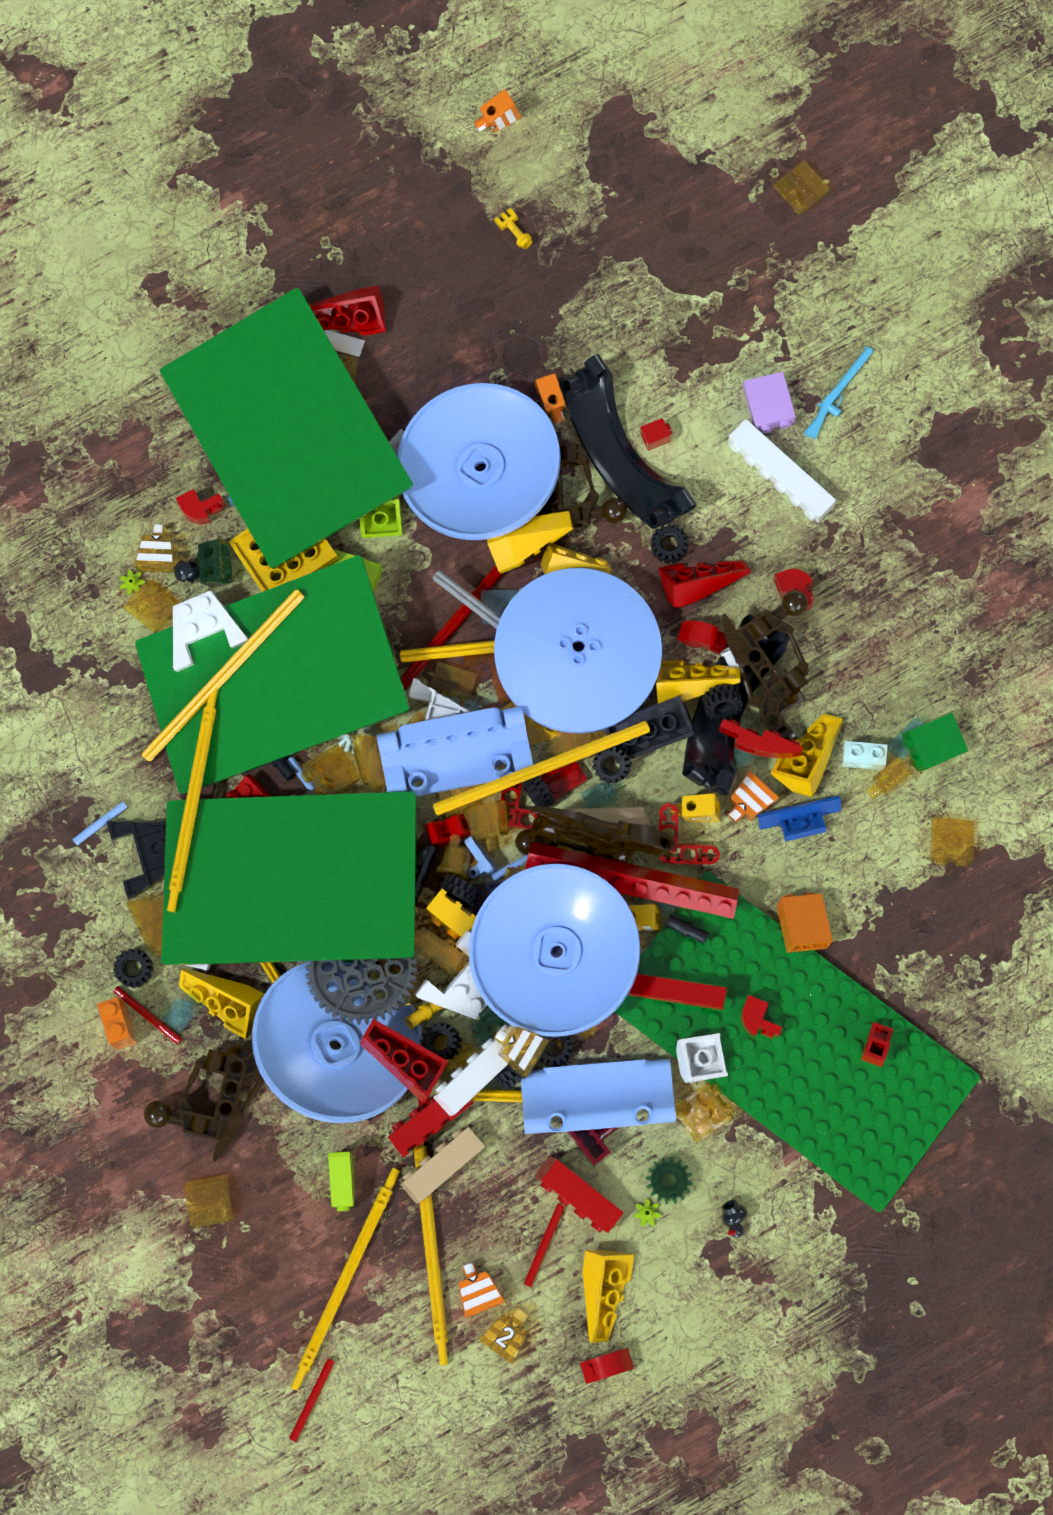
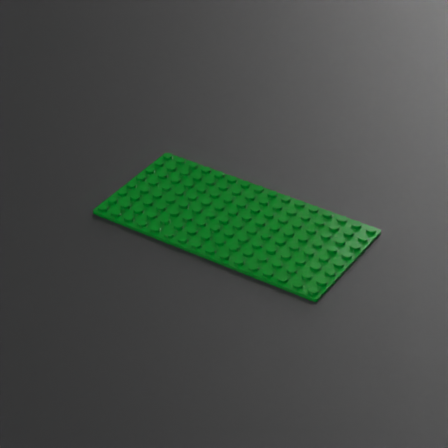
M705 872L700 880L726 885L710 872ZM741 895L738 896L733 919L678 907L673 916L685 922H693L694 926L710 932L706 943L703 945L689 937L684 938L681 933L664 925L640 956L637 974L726 987L727 994L724 1009H712L627 995L615 1013L677 1060V1040L720 1033L721 1047L728 1076L704 1081L876 1212H882L980 1079L979 1074L814 950L787 953L781 925ZM748 995L769 1003L763 1019L782 1027L778 1037L768 1038L761 1034V1030H758L756 1036L753 1037L744 1029L741 1022V1012ZM873 1022L894 1029L890 1039V1047L882 1067L860 1060Z

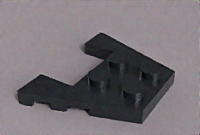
M107 821L112 841L133 835L144 873L141 876L123 881L128 900L133 899L164 877L166 822Z

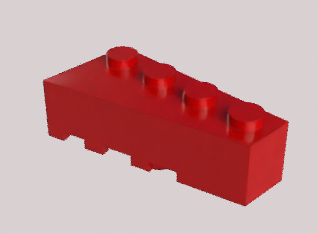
M375 1019L371 1021L359 1043L424 1104L448 1063L444 1058Z
M431 1096L426 1100L428 1105L422 1109L419 1107L415 1108L408 1114L410 1118L405 1122L400 1120L391 1127L393 1131L389 1134L388 1138L404 1158L412 1148L421 1145L431 1134L433 1135L438 1132L448 1121H452L473 1105L475 1101L472 1098L455 1115L449 1116Z
M551 1156L547 1158L534 1175L541 1182L540 1186L549 1193L553 1191L557 1194L558 1197L556 1199L566 1207L569 1204L575 1208L573 1212L583 1220L585 1217L592 1222L590 1226L599 1233L602 1230L609 1233L624 1213L560 1161Z

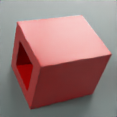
M663 418L640 427V435L647 451L669 443L671 434H673L669 423L665 424Z

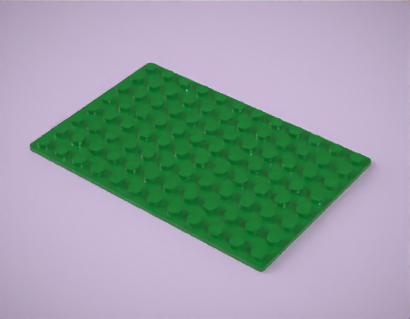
M298 288L291 290L160 369L162 377L272 569L294 558L413 486V482Z
M354 556L224 606L229 615L240 626L243 633L250 638L294 590L297 589L304 595V599L218 689L215 704V720L201 788L409 711L410 706L361 556ZM173 626L136 640L135 646L161 732L242 647L240 645L231 648L225 630L188 644L194 665L178 672L173 668ZM207 702L165 746L180 794L188 793L203 710L207 706Z
M414 792L199 799L182 891L179 892L175 912L167 911L170 897L169 886L186 800H170L167 802L161 962L164 965L414 957L416 881V794Z

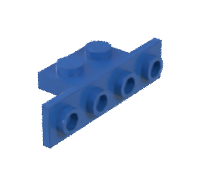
M840 796L827 797L813 802L787 806L783 809L757 814L759 830L780 826L785 842L825 833L826 826L822 816L841 811Z

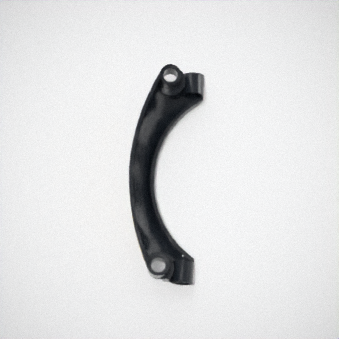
M599 354L588 358L584 363L585 367L578 369L575 374L560 379V390L580 442L599 475L613 493L626 503L629 510L650 528L656 529L671 523L674 519L682 517L697 506L684 484L670 481L657 474L639 457L632 447L617 412L613 375Z
M751 614L745 616L738 628L755 617ZM774 630L757 643L772 665H774L785 653L790 637L788 634ZM753 650L749 653V659L752 662L759 660L760 654L758 651ZM720 656L716 665L728 666L724 656ZM745 665L743 667L753 693L760 682L750 667ZM767 667L761 670V677L763 678L770 669ZM741 671L740 682L733 684V687L736 686L739 689L743 703L742 710L738 711L737 715L733 714L732 718L726 717L727 721L732 719L738 723L748 699L742 682ZM701 695L692 720L695 735L688 737L682 774L698 786H704L710 791L721 795H730L739 772L734 755L735 739L719 731L723 721L722 718L716 720L707 716L703 704V695Z

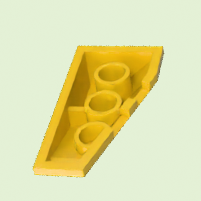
M565 511L534 516L526 524L510 533L487 539L489 549L500 574L521 566L525 563L524 559L533 553L535 555L541 552L540 548L544 545L554 543L571 531L573 526L570 512Z
M682 660L661 661L656 680L658 703L680 694L683 695L686 701L704 695L706 691L710 692L709 688L715 689V685L719 684V687H721L722 684L728 686L729 684L739 683L740 668L715 665L710 668L696 662L695 666L686 665L685 661Z
M823 713L807 729V733L796 740L803 747L801 756L778 758L771 771V775L792 792L813 798L823 777L843 723V718Z
M186 968L181 969L179 987L197 1003L202 1002L209 1009L208 1013L210 1015L219 1017L224 1022L223 1026L244 1039L248 1038L253 1028L256 1011L265 994L246 984Z
M601 1249L585 1250L583 1282L589 1342L591 1343L608 1342L617 1318L615 1311L618 1303L624 1299L625 1295H622L626 1282H630L632 1276L634 1254Z

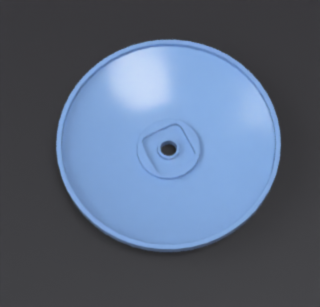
M476 383L456 387L429 401L408 424L401 438L397 453L398 459L413 482L412 488L402 494L414 514L437 532L465 540H484L499 537L520 528L530 521L550 498L558 479L561 459L556 432L542 408L528 396L517 390L489 383ZM484 463L486 464L485 470L481 472L476 471V466Z
M569 568L542 575L524 586L513 597L504 610L496 630L494 657L502 687L516 707L522 706L523 713L540 725L560 732L591 733L607 729L622 722L632 715L647 699L660 670L662 643L659 627L651 609L631 586L605 572L587 568ZM575 642H582L585 646L584 650L581 652L575 651L572 646Z
M564 864L540 865L511 876L488 896L481 906L472 927L469 943V961L472 976L480 995L492 1011L501 1019L531 1034L548 1037L568 1036L597 1026L613 1014L623 1003L634 984L638 972L641 951L640 937L630 907L619 892L607 881L588 870ZM556 946H560L563 949V954L559 958H554L552 955V949Z
M336 962L339 970L338 977L341 979L343 989L345 990L343 973L340 970L339 963ZM348 962L343 963L344 966H351L353 964ZM302 963L284 973L270 986L256 1011L252 1028V1047L255 1062L261 1076L271 1091L287 1106L300 1114L319 1121L352 1123L372 1118L386 1111L401 1099L408 1089L359 1044L373 1019L370 1018L368 1025L362 1019L360 1025H358L356 1019L349 1024L348 1018L341 1022L340 1015L334 1019L332 1012L326 1014V1007L320 1009L319 1002L314 1001L315 995L310 994L309 990L312 987L307 985L309 979H306L305 974L309 971H306L305 966L310 963ZM359 963V971L364 979V968L362 967L361 963ZM326 965L323 971L329 972L333 969V966ZM373 973L369 979L377 980L380 974ZM358 979L349 981L350 986H356L359 983ZM331 985L328 991L334 992L339 986ZM365 986V992L369 993L370 988L368 986ZM384 993L375 995L376 1000H382L385 997ZM403 997L406 1002L405 1005L398 1003L399 1011L394 1008L392 1009V1016L385 1013V1020L380 1016L377 1017L378 1022L423 1046L420 1043V1040H423L421 1024L410 1029L405 1023V1017L416 1011L408 997ZM357 999L354 1005L361 1006L365 1000ZM337 1041L341 1047L338 1050H334L330 1047L329 1043Z

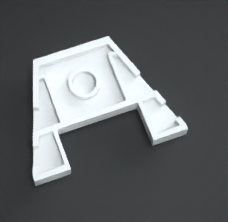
M212 591L173 606V668L177 672L194 665L188 644L222 630H225L231 648L243 645L249 639Z
M413 678L409 698L429 703L425 721L469 712L452 700L443 697L431 687L422 684L418 679Z
M468 930L455 944L467 956H469L471 936ZM468 961L443 992L439 991L428 980H425L414 993L420 999L476 1019L487 1006L474 982L470 961Z

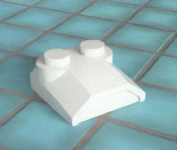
M720 1033L677 1040L676 1053L681 1077L685 1083L728 1076L721 1047Z

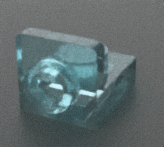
M603 782L581 792L587 808H600L618 800L616 789L611 783Z
M176 998L174 1000L175 1004L163 1021L181 1033L195 1012L191 1009L193 1005L183 998L179 1001Z

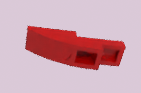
M723 719L719 728L720 732L736 739L734 748L753 755L768 758L800 757L803 752V747H801L798 741L793 739L786 740L781 737L782 735L774 730H765L761 737L757 731L751 728L746 730L732 719L728 721Z

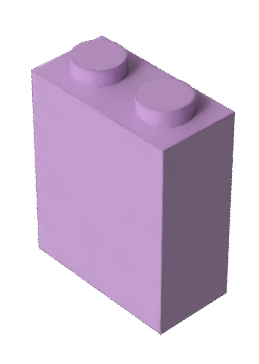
M783 372L743 381L744 396L752 425L761 433H768L773 428L780 427L784 429L794 424L796 416Z

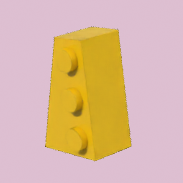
M547 543L540 564L544 574L569 568H587L608 574L612 570L605 559H595L584 553L575 552L553 543Z
M441 889L426 908L430 916L429 920L437 927L440 925L447 929L446 933L456 940L457 937L460 939L467 930L471 933L476 916L463 908L461 903L454 901L446 895L447 892Z

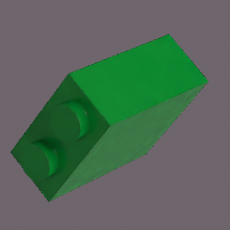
M952 712L901 733L903 745L908 749L911 756V764L917 772L927 770L968 751Z

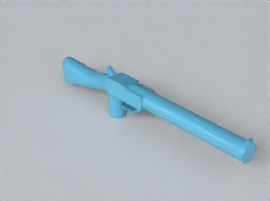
M865 346V350L831 393L827 395L822 403L817 404V406H820L818 415L803 432L804 435L816 439L827 412L829 411L836 417L840 415L841 410L837 408L842 401L840 394L873 353L870 347ZM839 396L841 399L837 406L833 405L834 401Z

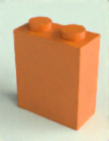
M808 892L802 896L788 894L780 899L776 907L787 953L827 949L833 939L822 894H814V892Z
M118 997L97 1003L109 1044L117 1050L137 1044L126 1003Z

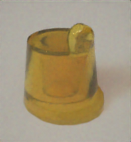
M453 834L450 836V844L444 846L435 872L443 878L450 874L467 881L471 851L468 848L458 846L460 837L457 834Z

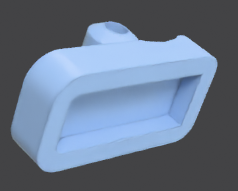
M471 835L464 840L478 861L475 867H471L468 870L470 878L476 879L484 872L493 874L498 870L475 836Z

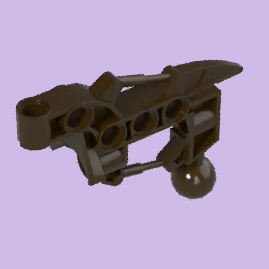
M561 431L556 432L561 459L558 479L552 494H557V498L553 502H549L548 499L544 507L537 513V516L569 511L573 528L590 526L592 519L604 518L609 523L621 522L627 515L626 503L620 498L612 497L606 500L602 506H597L599 494L593 486L588 464L589 458L581 449L578 450V444L569 443V440H562ZM583 465L591 491L583 502H579V505L564 506L562 469Z
M798 590L787 592L783 596L782 605L770 613L763 611L737 630H735L736 628L726 614L722 615L724 635L735 663L739 665L743 678L742 682L748 698L747 703L759 709V716L768 731H777L786 740H797L798 738L781 714L806 699L801 692V688L809 683L805 678L808 675V663L805 662L800 647H798L792 634L793 627L782 621L788 615L798 617L806 611L808 607L807 597ZM774 630L789 635L799 664L781 676L757 643ZM753 650L758 651L760 654L757 662H752L749 659V653ZM743 665L750 667L765 689L762 696H753ZM765 667L771 670V677L767 680L761 677V670ZM776 685H780L783 688V693L779 697L774 696L772 693V689ZM770 714L777 716V723L773 726L767 723V717Z
M530 806V811L539 816L533 820L532 830L526 829L519 832L515 839L517 850L527 856L531 843L537 842L558 847L559 844L586 852V854L602 856L628 863L636 851L661 857L674 847V839L670 834L653 829L648 825L626 823L625 821L614 823L600 820L581 812L543 806ZM559 836H567L568 838L586 844L587 846L560 841Z
M223 1041L220 1051L209 1049L207 1056L202 1055L195 1062V1067L188 1079L189 1082L182 1096L178 1098L180 1113L171 1111L170 1107L162 1101L150 1102L144 1110L145 1122L153 1128H161L168 1123L182 1127L185 1133L218 1140L213 1155L214 1162L224 1154L232 1143L243 1120L245 1110L251 1100L255 1098L262 1084L265 1083L256 1065L253 1048ZM233 1061H240L242 1063L240 1072L234 1073L231 1071L230 1065ZM200 1069L224 1075L213 1116L191 1111L186 1100V1096L192 1083L194 1084ZM252 1075L257 1082L239 1111L236 1106L243 1079ZM230 1081L235 1082L237 1085V1090L232 1094L225 1091V1085ZM225 1102L229 1103L232 1107L231 1112L226 1115L222 1114L219 1110L220 1105Z

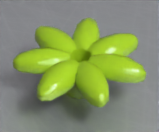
M130 569L127 572L128 577H119L125 582L120 585L119 589L127 588L128 596L131 595L133 589L137 593H141L138 585L146 583L144 580L139 579L141 572H137L133 576Z
M646 1199L644 1206L636 1204V1208L640 1212L634 1214L633 1217L641 1218V1226H644L647 1220L651 1226H655L653 1218L661 1217L660 1213L654 1212L659 1204L656 1203L650 1207V1201Z

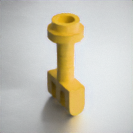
M511 208L506 210L510 217L504 212L500 214L503 222L498 217L494 218V222L502 231L507 227L518 239L516 244L520 248L526 249L532 244L529 233L523 234L515 224L518 216Z

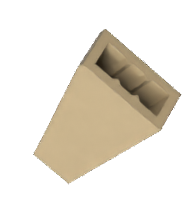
M644 807L568 809L569 811L581 812L604 821L614 823L625 821L626 823L650 826L649 813H645Z

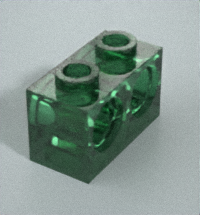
M216 539L198 544L197 556L199 560L200 584L213 588L233 583L230 543Z

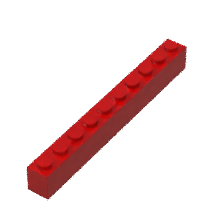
M537 842L531 843L525 867L526 870L548 864L576 866L598 875L619 893L732 919L734 918L740 890L731 886Z

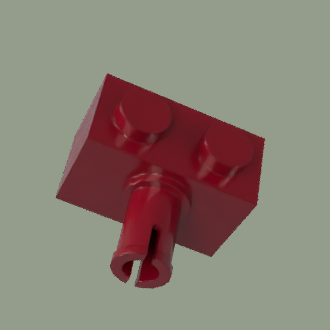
M619 1128L567 1131V1133L594 1168L611 1155L610 1150L604 1144V1139Z

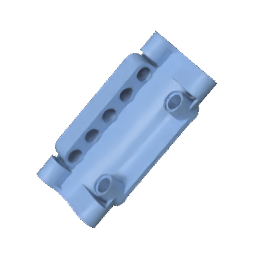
M522 706L502 711L498 708L473 711L401 726L398 731L376 734L388 792L412 791L416 796H422L488 783L533 765ZM498 765L506 766L504 770L496 769ZM416 781L423 782V785L419 787H416L413 784Z
M670 1058L545 1067L543 1069L530 1070L531 1072L526 1074L527 1077L521 1079L525 1134L676 1122ZM640 1109H646L649 1112L648 1119L640 1121L637 1118V1112ZM554 1116L561 1117L563 1120L562 1126L554 1128L550 1123L551 1118Z

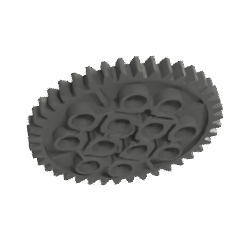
M416 954L413 958L382 959L385 963L384 968L387 978H385L383 969L380 966V959L353 960L354 963L351 966H344L345 960L307 961L310 964L306 965L305 968L309 972L305 976L306 979H309L307 982L308 987H312L309 990L310 994L315 995L314 1001L319 1002L320 1009L326 1007V1014L332 1012L334 1019L340 1015L341 1022L348 1018L349 1024L356 1019L357 1024L360 1025L361 1020L364 1019L366 1025H368L370 1018L377 1020V1017L380 1016L385 1020V1013L392 1016L393 1008L398 1011L400 1010L398 1003L406 1004L403 997H411L408 990H414L412 983L417 982V979L413 975L418 974L417 968L414 967L418 964L417 960H413ZM337 961L339 963L340 970L343 973L345 990L343 989L341 979H339L338 977L339 970L336 963ZM359 961L364 968V979L359 971ZM326 965L333 966V969L331 971H323V968ZM394 967L401 969L398 974H391L390 970ZM373 973L380 974L377 980L369 979ZM350 980H359V983L356 986L349 985ZM331 985L339 986L334 992L328 991ZM365 986H368L370 988L369 993L365 992ZM376 994H385V997L382 1000L375 999ZM357 999L365 1000L361 1006L354 1005Z

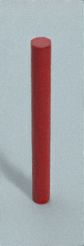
M119 986L114 989L113 993L175 1044L179 1045L181 1043L182 1037Z
M557 1204L523 1283L528 1287H532L565 1207Z
M327 1358L291 1432L290 1440L297 1442L335 1361Z

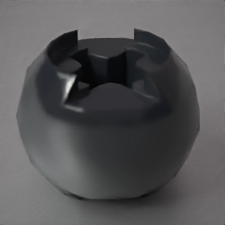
M182 559L176 563L174 575L181 582L185 583V581L193 584L199 578L200 569L196 563L192 561L187 563Z

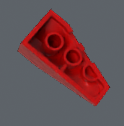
M379 285L357 289L309 304L323 330H341L342 333H348V331L360 333L359 335L386 332L384 302Z
M742 560L717 562L715 566L704 565V562L697 563L695 567H685V563L659 567L658 572L667 600L673 607H684L751 573V569Z

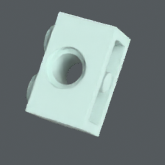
M845 741L842 767L884 770L886 766L887 745Z

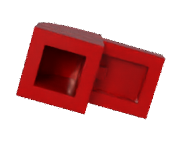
M194 489L175 498L184 516L190 522L198 525L211 523L208 515L217 514L225 507L220 494L200 502Z
M787 569L774 574L773 581L780 598H783L791 590H798L807 597L808 607L806 610L812 608L814 596L812 591L807 589L812 587L813 581L806 572L799 569Z
M694 620L682 622L677 639L692 648L703 647L717 655H721L720 653L725 649L727 643L724 633L718 630L719 627Z
M456 814L444 821H434L425 825L429 839L432 844H437L438 847L460 841L475 833L468 814Z
M748 995L741 1012V1022L744 1029L753 1037L756 1036L758 1030H761V1034L768 1038L778 1037L782 1027L763 1019L769 1003Z
M873 1022L860 1060L882 1067L890 1047V1039L894 1029Z
M628 1348L580 1363L586 1384L634 1369Z

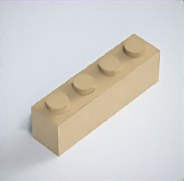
M469 1127L464 1130L459 1128L451 1135L453 1140L448 1144L444 1141L435 1149L437 1153L432 1158L429 1155L419 1162L421 1166L415 1172L411 1169L402 1177L405 1181L400 1185L416 1204L424 1200L485 1147Z

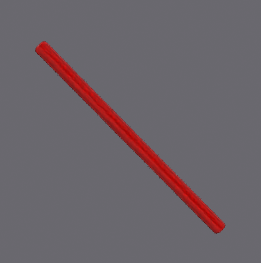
M495 565L471 595L481 601L504 573L500 574ZM463 603L425 648L443 646L472 610ZM430 660L414 661L400 677L404 691Z

